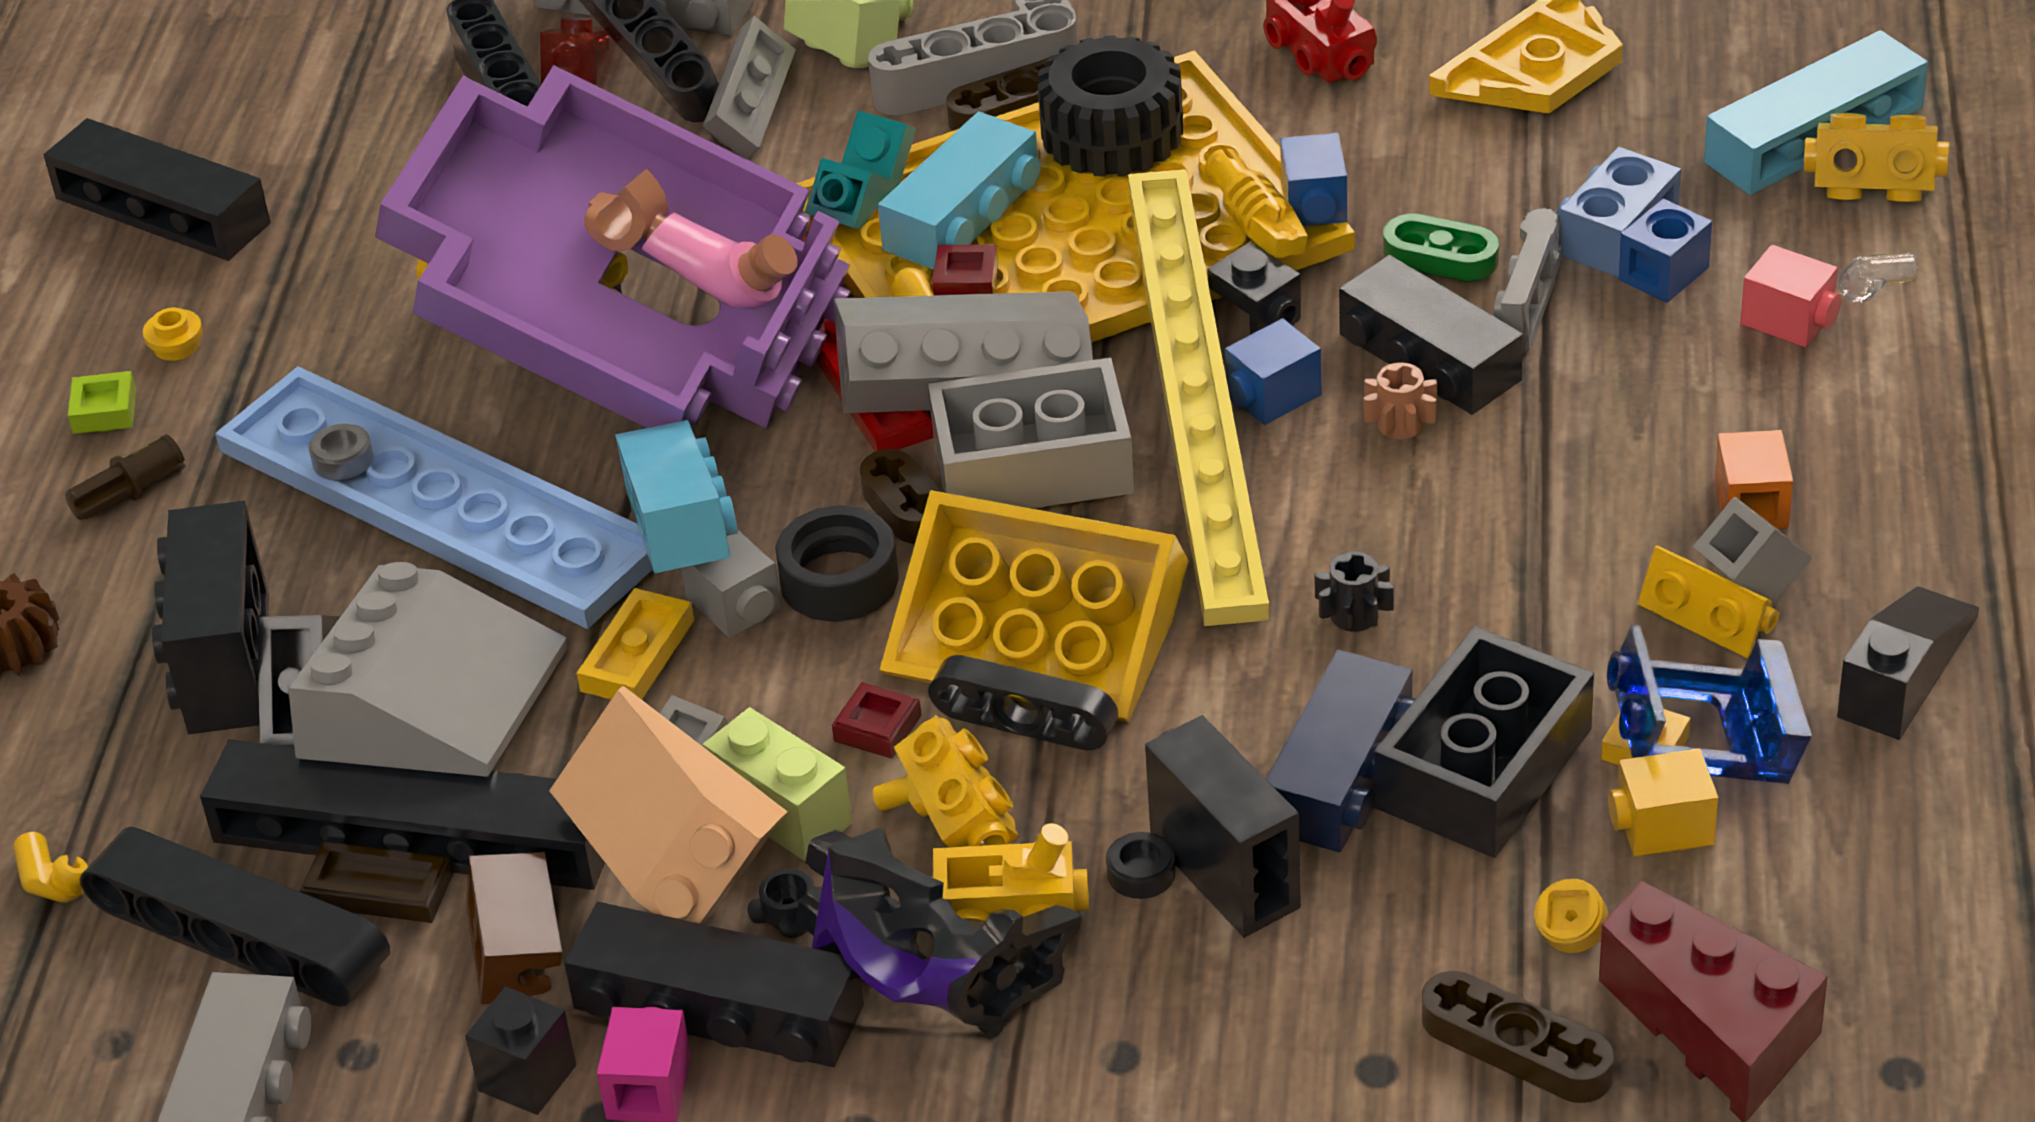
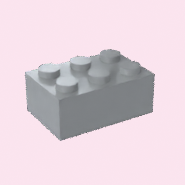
M1111 358L928 383L933 439L944 493L1025 508H1043L1052 505L1135 494L1131 435Z

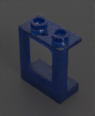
M1630 625L1620 651H1614L1609 658L1607 685L1610 691H1615L1620 709V735L1623 739L1628 740L1632 758L1699 749L1656 743L1666 723L1660 696L1709 702L1717 708L1729 746L1728 751L1701 749L1710 776L1783 784L1790 783L1812 735L1783 641L1757 639L1744 669L1741 670L1650 660L1641 626Z

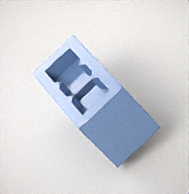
M1618 147L1602 165L1594 166L1586 182L1572 196L1565 197L1559 205L1557 215H1559L1560 223L1559 244L1562 246V257L1619 277L1621 233L1663 198L1679 205L1681 168Z

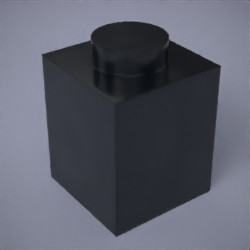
M506 986L465 1035L478 1091L535 1115L541 1112L576 1067L565 1010Z

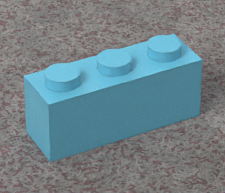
M978 111L878 203L883 251L934 270L937 245H970L992 222L997 221L1017 198L1025 191L1031 189L1039 178L1041 166L1037 156L1036 132Z

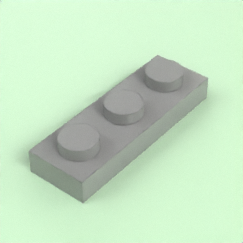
M755 16L744 24L739 31L703 127L713 134L721 144L728 146L745 159L752 156L761 146L796 51L793 46Z

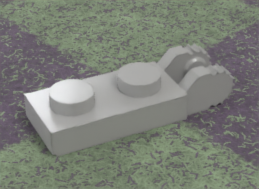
M1546 207L1531 210L1530 213H1526L1527 216H1524V220L1520 225V236L1524 240V244L1519 255L1513 254L1511 256L1508 268V286L1506 291H1498L1494 305V317L1523 333V353L1531 350L1554 288L1556 275L1562 260V246L1559 244V241H1556L1558 230H1560L1559 215H1557L1556 211L1546 209Z

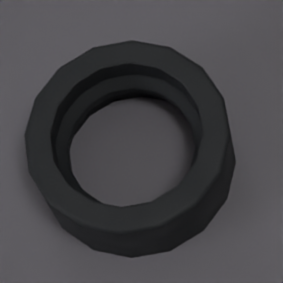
M836 505L816 508L798 516L782 530L775 546L782 597L793 610L811 619L831 622L858 619L879 609L893 595L899 580L896 547L892 529L881 516L861 507ZM845 551L860 553L871 558L864 566L849 573L826 575L813 573L804 568L811 560L828 553Z

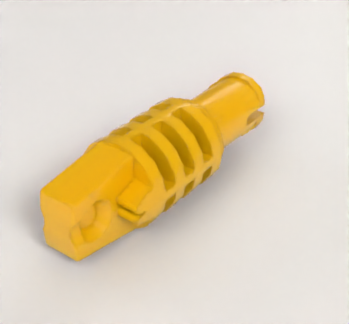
M1222 149L1213 152L1206 161L1205 172L1223 192V205L1243 232L1247 234L1248 238L1275 258H1284L1288 255H1303L1308 235L1292 206L1285 200L1274 184L1271 183L1269 178L1259 171L1250 170L1236 150L1227 149L1226 154Z

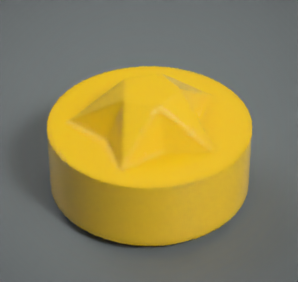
M1564 879L1547 887L1539 896L1534 910L1536 926L1546 942L1554 949L1564 953H1579L1596 945L1601 940L1602 923L1609 916L1608 908L1599 892L1591 884L1580 879Z

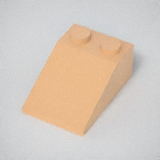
M624 686L618 689L549 790L633 899L653 914L704 924L718 910L788 812Z

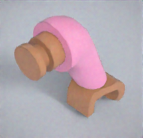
M647 168L617 194L600 191L588 202L589 208L584 215V226L599 245L611 251L623 252L633 248L644 238L646 242L642 247L643 251L715 299L734 308H759L772 301L781 291L782 278L789 276L797 267L795 250L785 238L779 235L770 234L758 244L746 241L738 243L702 227L675 212L666 218L669 209L665 193Z

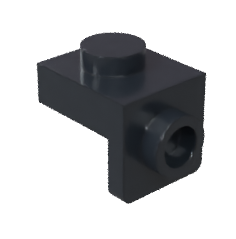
M1247 243L1207 269L1209 288L1249 314L1250 335L1282 318L1292 326L1300 320V273L1254 243Z

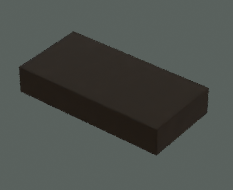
M323 841L300 892L352 913L432 923L454 872L450 857Z

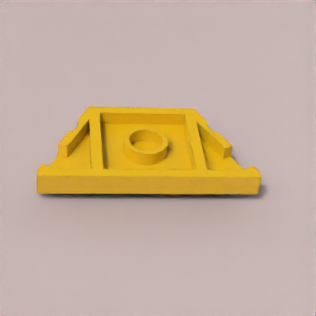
M1538 0L1429 75V94L1441 98L1550 114L1622 63L1623 44L1611 29L1606 28L1602 24L1603 18L1594 6L1586 8L1580 0Z

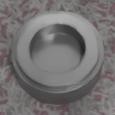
M335 424L319 431L309 443V454L314 471L320 477L328 480L337 481L354 478L365 472L373 462L374 455L369 434L357 425Z

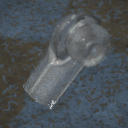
M1914 252L1857 256L1839 278L1841 294L1851 302L1864 303L1871 300L1886 284L1916 282L1918 274L1916 255Z

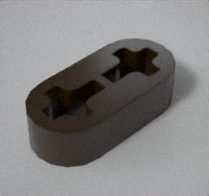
M883 449L873 452L862 461L860 466L862 494L877 515L881 516L889 525L896 537L904 542L915 544L930 490L942 491L906 452L897 449Z

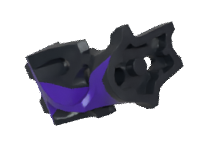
M878 828L853 838L833 830L812 838L808 843L805 863L824 878L821 887L807 891L798 902L795 923L814 936L813 949L843 955L846 963L866 983L891 1001L910 1002L942 1008L963 1023L977 1026L981 1032L992 1038L1001 1033L1016 1009L1062 983L1065 971L1062 953L1068 939L1080 928L1082 915L1073 909L1055 905L1025 917L1014 910L1000 909L990 913L986 921H969L958 916L953 911L950 902L943 899L944 882L909 867L892 855L885 830ZM889 888L897 894L899 901L890 896ZM919 931L927 932L933 937L934 950L932 957H927L920 951L917 943ZM1020 954L1019 959L1014 965L1009 962L1014 956Z

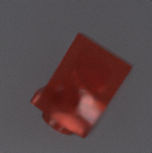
M585 17L560 18V27L540 32L541 84L552 67L556 66L596 85V54L609 50V34L603 28H592V18Z

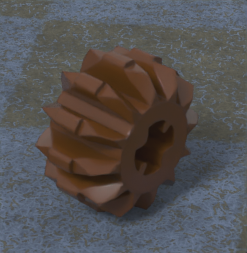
M15 573L9 575L4 581H0V675L4 671L13 670L20 676L23 666L27 664L43 665L44 652L52 651L58 647L57 631L59 626L57 621L59 620V615L54 601H50L49 594L40 587L37 579L21 582Z

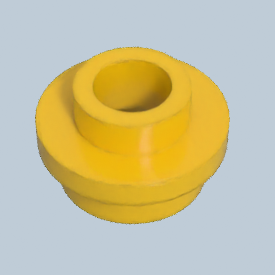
M175 307L157 312L146 322L143 328V337L146 345L154 351L157 357L168 361L181 360L192 355L199 348L200 338L203 333L201 320L197 314Z

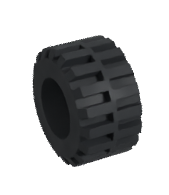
M1116 35L1103 36L1104 38L1098 39L1087 38L1080 40L1079 44L1067 45L1059 49V55H1051L1045 61V68L1039 71L1037 84L1041 140H1043V147L1047 154H1053L1055 162L1061 166L1071 165V171L1081 174L1090 172L1093 173V176L1106 177L1107 174L1125 176L1131 174L1132 171L1139 170L1143 172L1153 168L1154 162H1164L1171 156V150L1178 149L1181 143V135H1183L1181 70L1179 64L1175 63L1174 56L1169 51H1160V45L1151 41L1141 42L1140 38L1131 36L1118 38Z

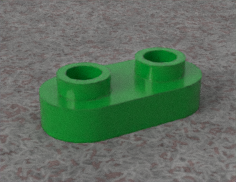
M1403 214L1391 219L1383 229V253L1385 257L1391 255L1416 271L1454 278L1462 282H1475L1491 275L1497 269L1499 263V240L1492 231L1481 226L1423 214Z

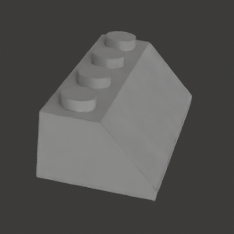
M1073 291L834 299L833 303L843 413L930 410L928 383L1093 360L1088 317Z

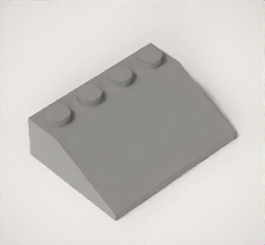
M407 562L378 565L288 688L295 756L299 759L488 777L567 651V637L440 570L420 569Z

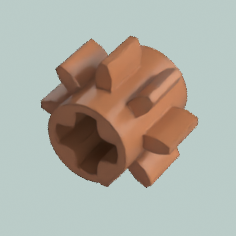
M1393 363L1379 371L1377 380L1365 379L1364 422L1377 421L1378 430L1382 435L1392 439H1409L1421 432L1423 422L1435 424L1437 381H1424L1423 373L1418 367L1408 363Z

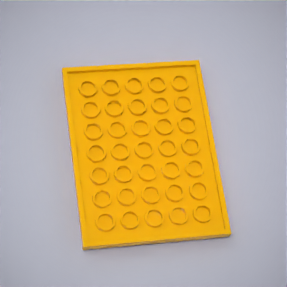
M1194 50L1174 57L1175 63L1179 64L1181 70L1183 135H1181V143L1178 149L1171 150V156L1164 162H1154L1153 168L1143 172L1139 170L1132 171L1131 174L1187 170L1207 275L1208 268L1247 243L1252 242L1225 209L1221 189L1206 174L1205 164L1208 157L1217 150L1222 149L1225 154L1227 149L1236 150L1250 170L1265 174L1282 195L1283 193L1281 187L1280 146ZM1039 102L996 116V118L1036 132L1037 156L1041 167L1039 178L1034 186L1017 198L997 221L992 222L970 244L997 245L998 268L994 294L1073 291L1088 317L1091 343L1151 322L1128 193V175L1107 174L1106 177L1093 176V173L1090 172L1081 174L1071 171V165L1061 166L1055 162L1053 154H1047L1043 147V140H1041ZM957 130L912 144L900 183ZM815 177L796 183L810 190L802 212L806 214L805 209ZM878 209L860 229L838 224L832 244L841 248L838 259L850 264L844 283L855 298L893 297L892 283L894 277L900 270L911 267L922 270L929 276L931 281L929 285L933 291L934 270L883 251ZM808 215L811 217V219L806 229L807 232H809L812 220L814 218V216ZM1347 222L1303 226L1308 235L1305 253L1298 256L1288 255L1277 259L1295 271L1324 262L1330 258L1355 250V231ZM1209 288L1211 300L1222 298V296Z

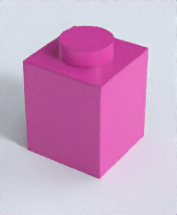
M612 1007L597 1070L606 1120L677 1122L691 1060L683 1010H669L656 1007Z

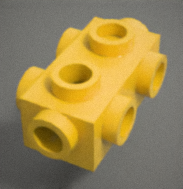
M1831 114L1830 123L1818 124L1817 138H1805L1804 173H1815V187H1827V197L1832 199H1861L1864 188L1887 189L1886 199L1892 201L1922 200V190H1935V177H1947L1949 142L1937 141L1938 126H1926V117L1894 115L1890 116V125L1866 124V115ZM1841 149H1850L1856 154L1857 163L1851 168H1841L1834 161L1835 154Z
M935 715L894 746L907 772V776L873 788V799L880 811L884 812L911 803L919 815L922 817L929 815L942 842L948 847L1006 845L1013 843L1019 838L1015 829V821L1007 813L1013 808V803L1000 783L982 766L988 761V756L978 740L967 729L963 728L957 733L947 719L939 718Z
M1057 824L1044 825L1034 843L933 848V878L944 882L943 899L948 900L953 911L963 919L986 921L990 913L1000 909L1014 910L1025 917L1055 905L1070 908L1074 911L1089 910L1087 869H1074L1072 841H1067V832Z

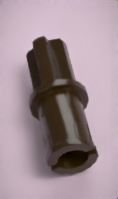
M165 434L148 444V446L124 458L118 455L111 458L109 468L67 490L65 493L66 502L77 519H89L127 497L134 501L142 497V491L150 487V485L177 471L183 470L186 467L183 463L185 458L174 439Z

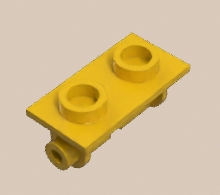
M1658 545L1654 547L1637 603L1747 659L1751 657L1758 632L1771 633L1780 615L1778 610L1772 608V601Z

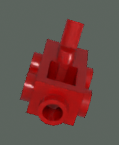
M1266 0V18L1263 22V28L1268 42L1275 49L1286 46L1293 52L1297 66L1304 75L1310 76L1317 73L1327 83L1345 77L1348 80H1357L1374 64V48L1377 46V35L1370 21L1362 18L1353 10L1355 0Z

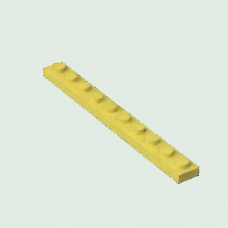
M1187 170L1128 174V193L1204 626L1268 621L1269 600Z

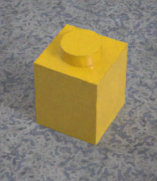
M1700 748L1619 760L1618 789L1608 791V808L1614 830H1625L1633 857L1715 845L1718 795Z

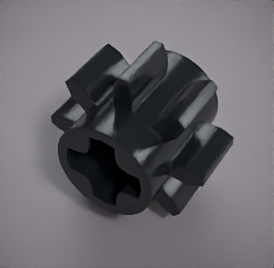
M1351 551L1342 553L1337 557L1334 556L1331 558L1330 573L1318 572L1314 575L1315 598L1319 600V617L1321 619L1331 617L1332 622L1342 630L1359 632L1378 626L1379 610H1394V585L1390 583V567L1388 564L1378 566L1377 561L1369 554Z

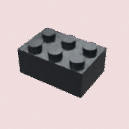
M244 500L168 510L167 537H159L157 539L158 561L163 576L165 575V580L155 581L154 587L156 608L159 618L162 619V624L153 625L152 642L157 663H167L170 670L166 672V692L171 710L181 709L188 735L259 726L258 617L269 616V590L246 502Z
M1474 626L1374 751V808L1496 858L1592 729L1594 673Z

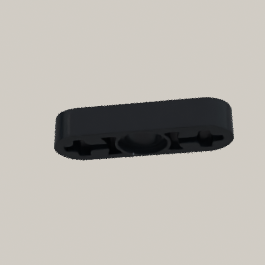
M963 655L947 657L942 662L928 688L929 698L933 705L950 718L1080 750H1096L1102 747L1118 719V708L1115 702L1107 693L1097 687ZM1009 695H1017L1028 700L1037 710L1021 707Z

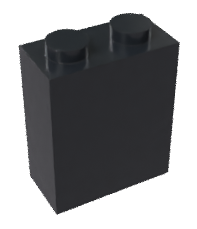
M1203 715L1175 729L1167 730L1159 737L1145 744L1150 833L1159 835L1169 842L1174 850L1175 865L1243 938L1301 908L1298 811Z

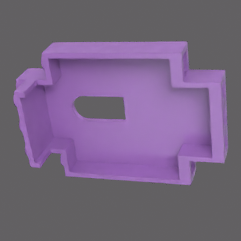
M556 66L552 67L528 107L462 76L382 200L375 238L428 263L427 268L418 280L413 314L646 428L688 420L689 423L697 425L709 401L766 428L777 408L787 412L792 405L802 383V379L795 376L801 364L812 367L827 337L826 334L820 332V329L826 319L835 323L834 299L849 298L851 291L842 287L850 264L838 259L841 248L832 244L839 221L817 211L812 220L806 242L801 241L811 219L810 216L802 213L810 190ZM647 168L665 193L669 209L666 218L675 212L702 227L738 243L746 241L758 244L770 234L779 235L785 238L795 250L797 267L789 276L782 278V287L778 296L759 308H734L718 300L720 311L715 319L703 325H686L600 284L619 251H611L599 245L588 233L584 226V215L589 208L588 202L600 191L617 194ZM644 238L630 249L667 267L642 250L646 242Z

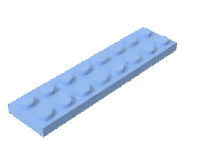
M299 366L215 433L220 452L586 629H589L653 570L637 523ZM335 424H353L366 430L370 437L374 455L370 467L362 474L347 480L336 481L320 477L312 466L309 443L322 429Z

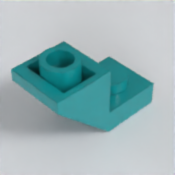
M857 110L842 163L821 157L805 213L815 216L817 211H820L838 220L839 224L860 229L878 209V203L900 184L916 128L902 122Z

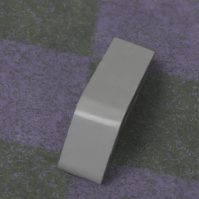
M1011 0L1012 12L881 43L871 49L868 54L873 106L883 114L895 116L946 105L947 95L959 86L1049 58L1051 55H1059V49L1067 45L1078 44L1075 11L1068 0Z

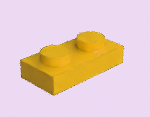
M634 588L577 671L580 692L612 699L618 689L624 686L642 700L694 622L692 602Z

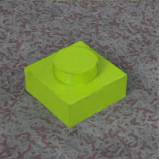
M132 371L72 377L68 419L73 434L96 431L109 432L115 429L133 427L136 385Z

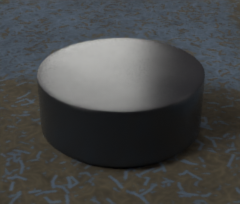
M1134 832L1118 838L1111 844L1106 854L1108 882L1116 892L1129 898L1146 899L1160 895L1172 885L1175 879V854L1172 846L1163 837L1149 832Z

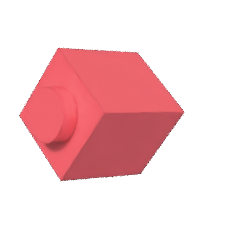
M1771 245L1744 277L1740 324L1807 347L1822 327L1828 329L1832 326L1841 306V295L1835 293L1838 267Z

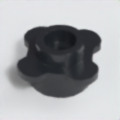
M787 868L774 871L767 875L760 883V898L754 899L748 904V916L754 923H768L777 930H780L784 937L795 938L802 936L807 930L795 923L798 902L807 891L818 887H814L810 876L801 870Z

